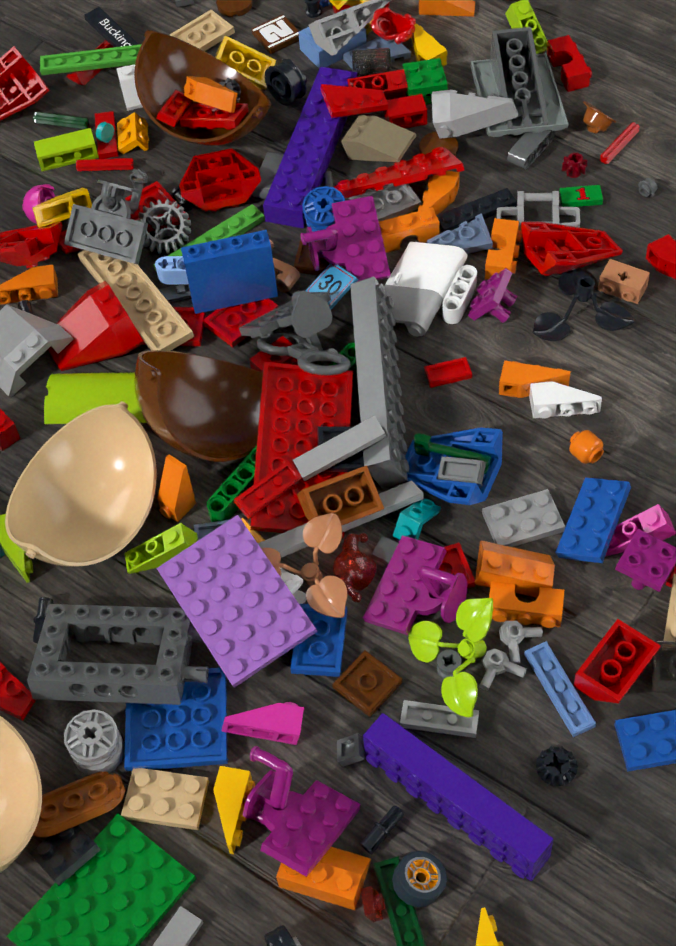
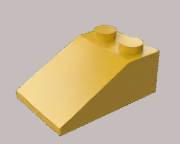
M224 36L215 56L241 73L259 89L265 90L267 88L265 71L268 67L275 66L276 63L275 59L227 36Z

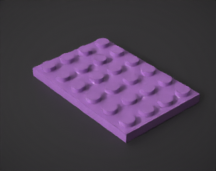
M238 515L156 568L234 688L317 632L304 610Z

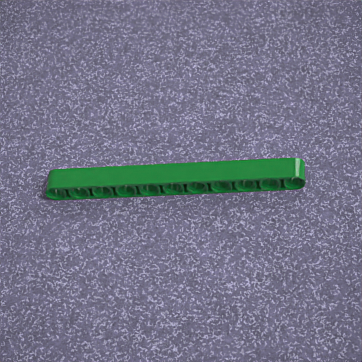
M350 343L339 354L344 355L350 360L351 367L348 370L353 371L354 379L357 375L355 343ZM331 362L329 366L337 365L338 363ZM257 446L207 501L211 522L229 520L239 509L234 503V499L254 485Z

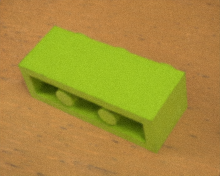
M91 128L34 141L42 172L75 164L76 160L99 158Z

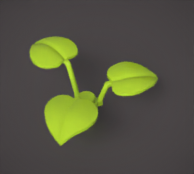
M492 598L468 599L460 604L456 613V622L458 627L464 630L463 636L467 638L463 639L460 643L440 642L442 630L438 624L432 621L418 622L409 632L408 639L414 656L422 662L434 661L438 657L439 646L458 648L459 654L467 659L453 671V676L446 677L443 680L441 687L445 704L453 712L464 717H473L478 688L475 678L470 673L460 671L470 663H475V658H481L486 653V644L482 639L487 635L492 620Z

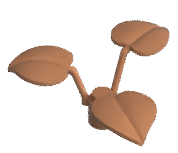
M329 513L315 517L305 525L303 539L307 546L314 548L313 563L305 564L301 571L280 563L281 555L277 550L261 548L280 577L282 575L280 568H284L302 577L305 583L310 586L306 591V599L312 609L328 617H344L347 601L345 583L336 576H325L323 578V574L318 567V551L330 554L340 545L342 525L336 514Z

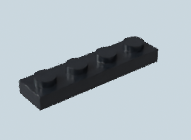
M505 188L436 215L439 220V228L442 233L447 230L452 231L458 228L459 224L465 221L468 223L481 213L483 219L489 218L497 214V208L517 207V200L509 189Z

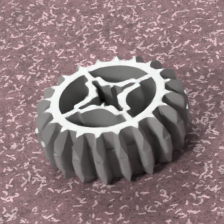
M159 199L157 201L158 205L150 202V208L144 206V213L139 212L138 217L140 219L136 221L152 225V228L156 230L155 237H152L148 231L146 232L143 246H150L151 252L157 248L158 254H161L162 250L169 254V249L172 248L173 251H176L177 245L183 247V241L189 240L187 234L191 233V228H189L191 221L188 220V213H183L184 208L182 206L177 208L176 202L170 205L168 199L165 201V204H162ZM172 217L179 221V230L175 228V225L171 224ZM167 224V228L164 227V229L160 230L161 225L163 227V225ZM165 237H172L170 239L163 240Z

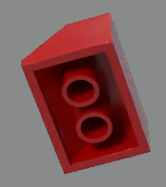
M617 619L576 672L574 687L594 700L619 704L658 652L661 645Z

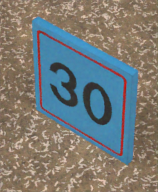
M330 263L306 291L328 292L331 299L328 301V305L331 310L351 288L350 284L357 282L358 279L339 265Z

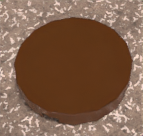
M216 0L218 11L228 17H233L236 14L242 16L252 8V0Z
M432 132L425 135L419 143L420 154H427L432 152L434 148L443 147L449 150L455 157L457 156L458 141L455 137L439 138L437 132Z

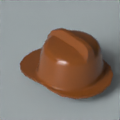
M583 101L587 106L583 121L587 125L589 132L594 134L605 132L612 123H616L615 120L608 117L602 111Z

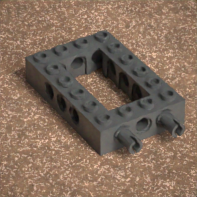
M49 604L27 682L32 699L181 705L185 682L207 683L209 669L207 666H188L193 643H204V641L182 608ZM72 635L75 636L78 642L87 643V641H106V643L130 642V644H135V642L160 645L156 665L65 662L67 653L71 651L70 642Z

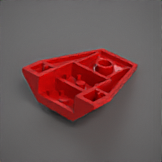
M15 46L0 58L1 121L37 103L51 91Z
M230 148L193 156L179 187L182 198L205 211H217L223 207H236L245 203L261 182V176L256 166Z
M62 222L52 223L40 228L35 225L0 232V262L14 266L26 265V268H32L37 266L39 261L50 259V255L57 252Z
M546 222L521 223L524 254L538 271L546 276L568 272L621 255L623 252L605 231Z
M105 280L88 290L56 323L71 335L74 340L60 353H57L51 347L48 350L59 369L65 371L127 354L145 342Z

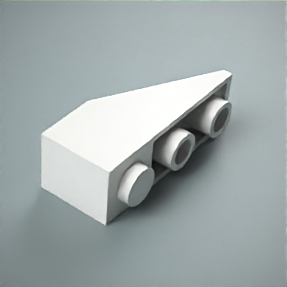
M556 382L530 384L529 398L533 418L567 417L600 412L601 396Z

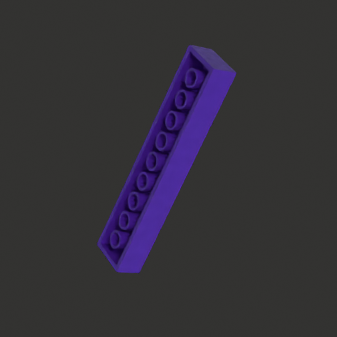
M320 67L264 201L265 222L298 228L305 227L306 220L302 206L304 198L310 191L321 186L324 173L328 169L348 117L331 118L320 90L321 84L348 87L347 79L357 78V72Z

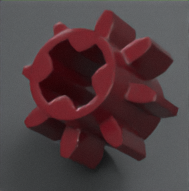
M571 153L568 157H564L562 171H566L567 176L578 178L581 174H585L587 160H583L582 154Z

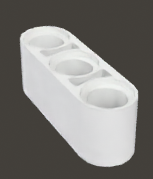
M471 265L460 267L443 300V320L448 324H456L462 319L476 290L477 270Z

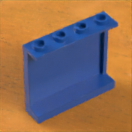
M267 230L181 247L195 314L278 297L272 249Z

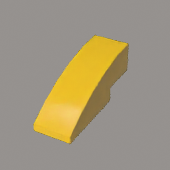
M80 188L32 207L37 226L40 228L70 218L73 204L91 208L92 203L88 189Z

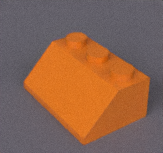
M481 541L475 584L486 587L491 586V581L515 584V593L538 598L540 587L552 588L555 564L550 555Z
M330 847L307 877L281 863L276 878L280 888L355 910L371 858Z

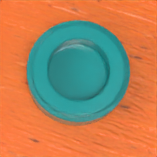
M102 122L96 129V138L104 143L109 142L114 136V127L110 123Z

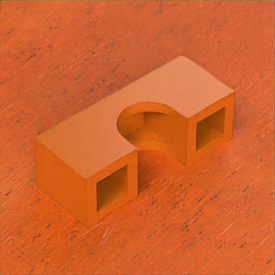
M433 207L379 221L386 253L399 250L401 241L409 235H416L419 243H425L427 240L439 235V220Z
M494 218L491 239L493 248L500 250L488 249L485 264V279L488 280L494 273H499L505 268L511 271L512 274L516 273L517 261H514V258L519 256L520 246L517 245V242H521L522 239L519 221Z
M491 581L489 598L493 599L492 619L494 621H518L521 625L538 624L546 628L561 627L564 590L540 587L538 598L533 602L525 603L518 600L515 596V584Z

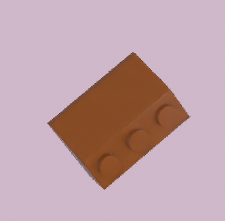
M367 465L305 488L297 494L304 514L309 521L321 515L334 513L338 516L343 526L384 510Z

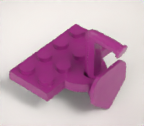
M373 196L332 203L331 207L335 224L328 226L324 230L313 232L310 226L307 227V233L300 234L303 245L308 243L310 258L315 271L319 270L318 259L325 258L331 264L345 266V270L358 279L357 282L371 277L380 280L390 278L391 276Z
M402 535L363 619L367 623L405 635L409 634L418 614L429 615L441 610V617L444 622L451 623L456 619L458 607L466 600L468 581L462 573L453 575L439 570L447 552L444 547Z
M254 746L250 752V760L252 762H261L276 770V772L273 770L268 771L252 789L245 802L243 817L256 820L266 825L271 831L269 836L263 841L260 851L307 877L359 812L361 804L318 780L310 786L304 795L289 791L293 777V770L290 765L276 756L261 750L258 746Z

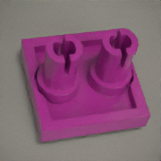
M505 268L499 273H494L488 281L480 283L477 288L478 294L470 304L471 310L468 316L475 321L486 313L495 316L502 323L509 318L511 312L504 308L500 301L511 307L517 299V295H514L506 288L512 275L511 271Z
M637 529L617 563L615 570L633 578L631 585L637 590H642L646 585L660 592L676 564V547Z

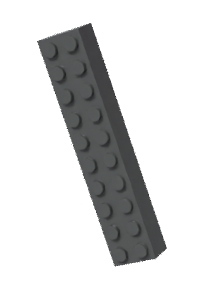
M375 277L352 283L350 286L361 423L375 416L386 434V437L363 449L364 466L367 465L370 475L379 486L386 488L408 482L407 472H409V465L405 459L407 445L403 434L406 433V429L401 416L404 415V409L400 402L402 390L398 384L400 371L396 363L399 360V356L395 348L397 337L393 330V326L396 324L392 314L394 303L391 296H387L383 284H379Z

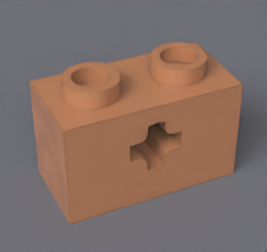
M609 259L600 275L598 290L638 304L648 287L650 272Z

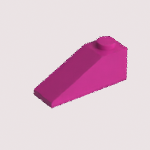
M292 702L276 703L227 716L224 718L222 732L297 745L300 737L304 707H299Z

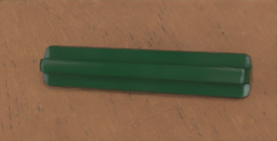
M35 112L33 116L34 122L39 124L77 129H88L89 126L88 119L83 117Z

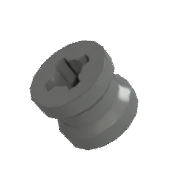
M444 650L437 657V673L442 679L453 676V671L461 665V657L454 650Z

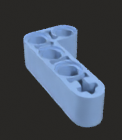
M165 256L157 259L155 268L159 281L162 284H188L183 256Z

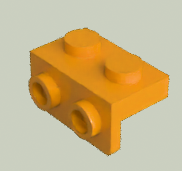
M134 112L117 123L119 152L125 154L136 146H139L144 151L149 149L148 123L143 117Z

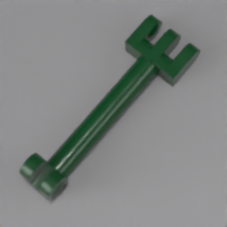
M414 435L416 454L429 457L430 452H435L456 458L481 460L486 462L484 474L487 473L491 456L431 442V436Z

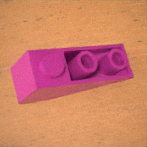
M657 504L618 524L605 557L624 552L637 529L662 541L675 535L676 531L667 512Z

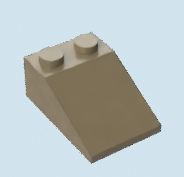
M359 115L341 142L349 160L399 162L415 139L416 134L377 116Z

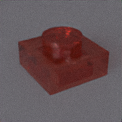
M371 886L361 888L365 916L372 922L383 920L382 910H385V903L382 894H379Z

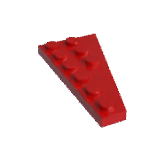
M437 147L430 153L417 154L413 156V159L407 161L400 160L395 162L393 166L377 168L376 172L360 174L356 179L350 181L342 180L333 187L339 190L344 198L364 194L366 189L383 190L384 185L391 183L395 187L425 180L430 174L443 176L446 175L447 170L457 169V172L464 171V166L449 150Z

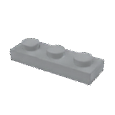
M404 700L400 726L408 729L476 738L479 710H473V717H464L453 712L448 706Z

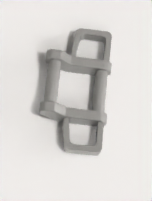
M517 191V207L497 208V219H501L503 215H517L519 230H521V223L524 222V201H552V221L536 222L580 227V209L578 207H559V191H552V193H524V191ZM559 215H573L576 221L559 223Z

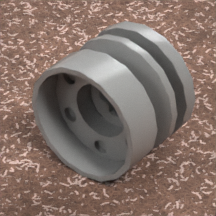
M95 709L83 711L74 716L67 724L64 732V743L77 769L85 775L97 772L110 773L122 762L125 754L124 741L110 715Z

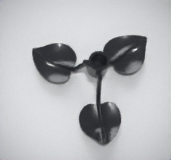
M580 268L562 273L559 278L558 287L560 291L565 295H574L565 316L561 319L558 314L552 312L540 314L534 321L533 333L547 341H559L567 337L570 332V326L565 322L577 300L587 302L592 299L594 309L598 312L595 316V321L601 328L608 331L623 329L633 324L635 319L626 309L613 302H604L599 308L596 300L597 294L593 292L595 286L594 279Z

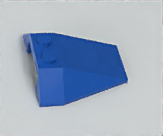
M475 428L431 436V442L491 456L490 465L487 473L483 476L482 485L437 479L441 457L452 456L430 452L429 457L418 455L415 453L414 440H412L405 455L409 465L407 481H413L418 488L449 503L472 505L486 501L502 465V430Z

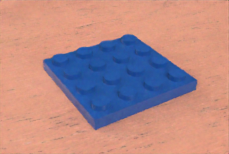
M209 668L207 683L185 682L181 705L126 703L124 763L126 771L138 768L152 770L228 764L227 732H222L224 718L227 717L226 675L221 668Z

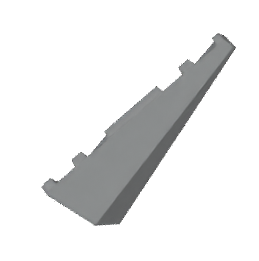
M370 0L309 24L308 26L315 43L331 56L337 54L353 36L373 19V14L376 10L384 8L392 0Z

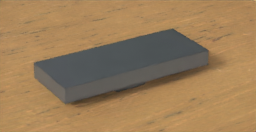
M179 284L159 289L169 303L191 298L189 284Z

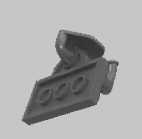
M133 179L134 188L98 180L97 183L103 184L101 195L94 200L91 208L73 204L64 244L139 265L148 224L132 220L130 217L131 214L138 210L145 180ZM124 190L132 192L131 201H126L123 197Z
M296 291L293 293L291 301L239 327L242 336H251V338L258 336L266 338L271 336L273 330L277 328L283 329L293 325L299 337L306 338L308 344L319 348V351H323L317 333L327 328L332 322V313L328 305V301L331 300L329 293ZM333 348L327 350V352L338 353Z

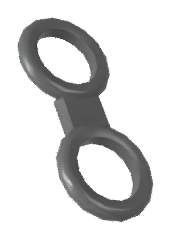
M274 333L269 337H260L257 340V347L262 352L277 356H292L298 359L299 368L311 374L337 375L346 372L351 367L350 360L344 355L319 351V348L308 344L306 339L298 335ZM284 336L295 345L279 347L270 345V343ZM331 361L338 364L332 366H321L312 364L310 362Z

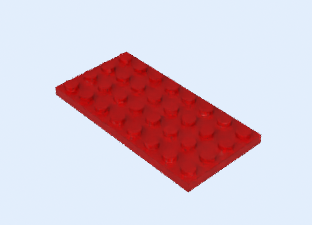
M264 362L254 484L287 460L297 469L293 459L318 446V426L350 427L353 371L347 370L337 375H317L305 372L298 365ZM321 472L306 481H300L251 517L250 530L284 533L308 523L309 520L304 514L297 494L305 488L348 472Z

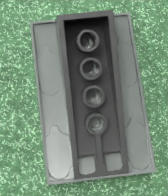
M524 27L492 31L490 59L471 61L478 97L484 98L490 95L513 99L518 117L486 127L488 136L500 137L506 134L520 135L525 132L539 133L544 130L558 131L568 128L567 117L547 54H536L532 28Z

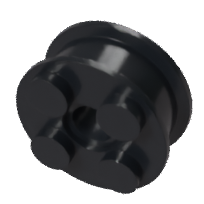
M281 59L277 62L276 66H270L266 69V86L274 99L280 104L289 106L294 103L295 98L300 99L306 94L307 78L292 60Z

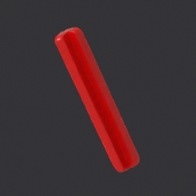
M635 122L630 123L600 155V161L604 164H609L639 132V124Z
M133 158L76 160L77 171L133 170L134 160Z

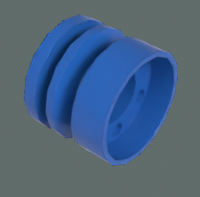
M328 186L317 187L304 198L302 204L307 227L311 226L312 232L324 230L328 226L335 224L331 205L332 203L345 201L344 196L339 190Z

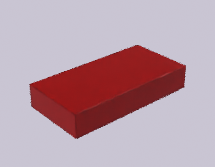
M466 357L424 366V373L430 388L472 378V371Z

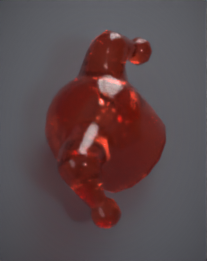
M365 533L360 535L348 534L344 539L341 553L335 558L333 563L334 576L339 577L345 583L347 594L351 596L352 601L355 603L360 602L362 596L359 592H355L354 589H365L372 582L376 572L374 560L360 552L358 548V542L365 543L368 541V535Z

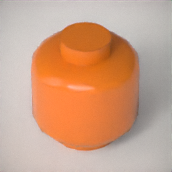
M589 430L578 431L570 438V453L584 464L597 462L604 453L603 441Z

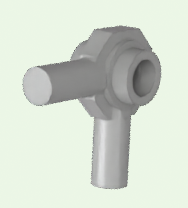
M505 621L499 628L500 640L509 647L510 662L514 664L520 663L518 644L524 637H542L543 631L541 627L523 628L518 621Z
M498 649L489 650L483 659V666L486 672L479 687L488 691L495 675L505 671L524 678L527 668L509 662L507 654Z

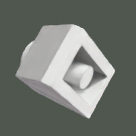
M135 64L116 68L127 111L142 108L143 106L140 103L135 87Z

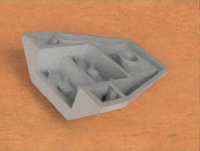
M6 304L0 310V388L11 398L26 384L19 376L49 347L60 353L74 340L73 337L58 324Z

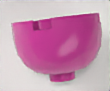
M49 184L37 185L26 192L23 200V210L31 222L37 224L32 207L57 197L52 191L55 190L53 186Z

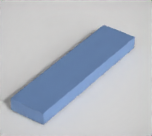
M547 641L524 652L526 659L571 735L575 737L595 728V720Z

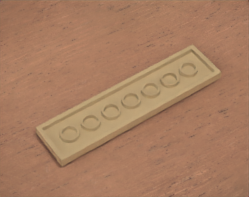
M87 250L78 253L80 261L99 284L106 280L140 336L151 350L171 351L194 337L193 331L138 264Z

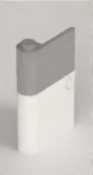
M409 242L384 288L387 296H391L394 303L392 314L394 315L395 322L405 323L411 335L418 337L425 335L458 270L467 259V254L463 249L449 245Z

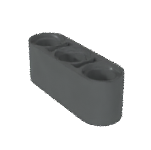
M555 131L525 132L510 149L507 161L526 170L552 142Z
M271 151L266 153L259 170L261 182L252 193L254 198L266 199L284 154Z

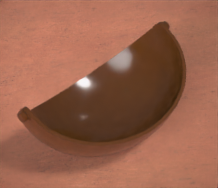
M153 30L145 32L144 36L146 38L139 49L135 62V87L145 112L161 129L188 143L217 146L237 141L246 136L263 120L271 106V102L261 89L241 73L211 54L181 39ZM187 76L207 77L217 83H220L221 79L227 80V78L235 80L241 88V95L236 103L248 104L249 110L238 126L231 130L225 128L207 129L206 127L190 129L189 127H181L180 120L173 127L156 118L175 90L185 93L184 86ZM192 100L190 106H191L193 103H199V102H196V101H193V100Z
M151 350L138 354L134 378L137 402L148 425L165 443L191 457L216 462L242 458L250 454L257 446L263 372L231 362L189 353Z

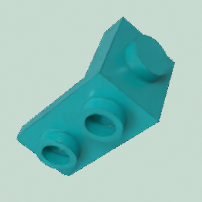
M429 499L415 502L400 513L393 537L400 540L403 535L418 540L423 524L440 513L441 508Z

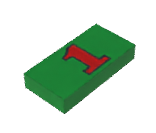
M600 185L559 188L562 207L603 205Z

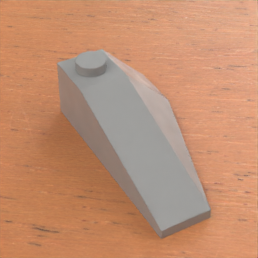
M456 90L432 92L433 125L439 138L461 136L518 117L513 99L490 95L484 98L475 96V93L470 92L468 95L457 94Z

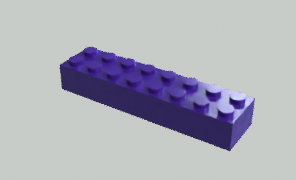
M384 713L363 735L365 758L369 764L376 768L378 766L386 771L387 777L393 782L397 783L399 781L402 783L410 795L415 798L420 797L427 802L426 805L431 811L439 814V812L448 818L447 821L452 827L460 830V828L469 834L470 840L476 845H484L490 850V854L497 861H505L509 864L517 876L522 879L526 877L530 881L535 878L551 856L553 838Z

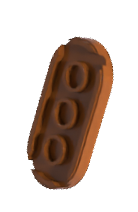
M97 772L43 794L40 817L33 835L36 837L52 836L111 811L124 797L125 786L122 779L115 773L112 775L108 772Z

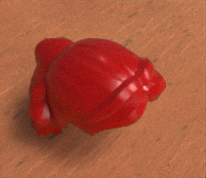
M388 7L380 8L373 14L371 27L382 39L387 41L394 40L396 44H401L412 37L415 32L414 25L416 24V19L412 18L410 14L403 16L395 13Z

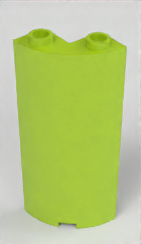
M135 372L51 374L46 386L48 395L45 396L44 424H67L91 409L104 405H116L121 401L128 404V411L140 423H147L139 408L135 394Z

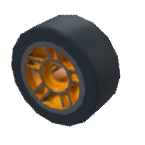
M413 851L405 855L395 868L392 881L398 897L406 904L414 907H427L434 903L445 889L447 876L444 866L434 855L424 851Z

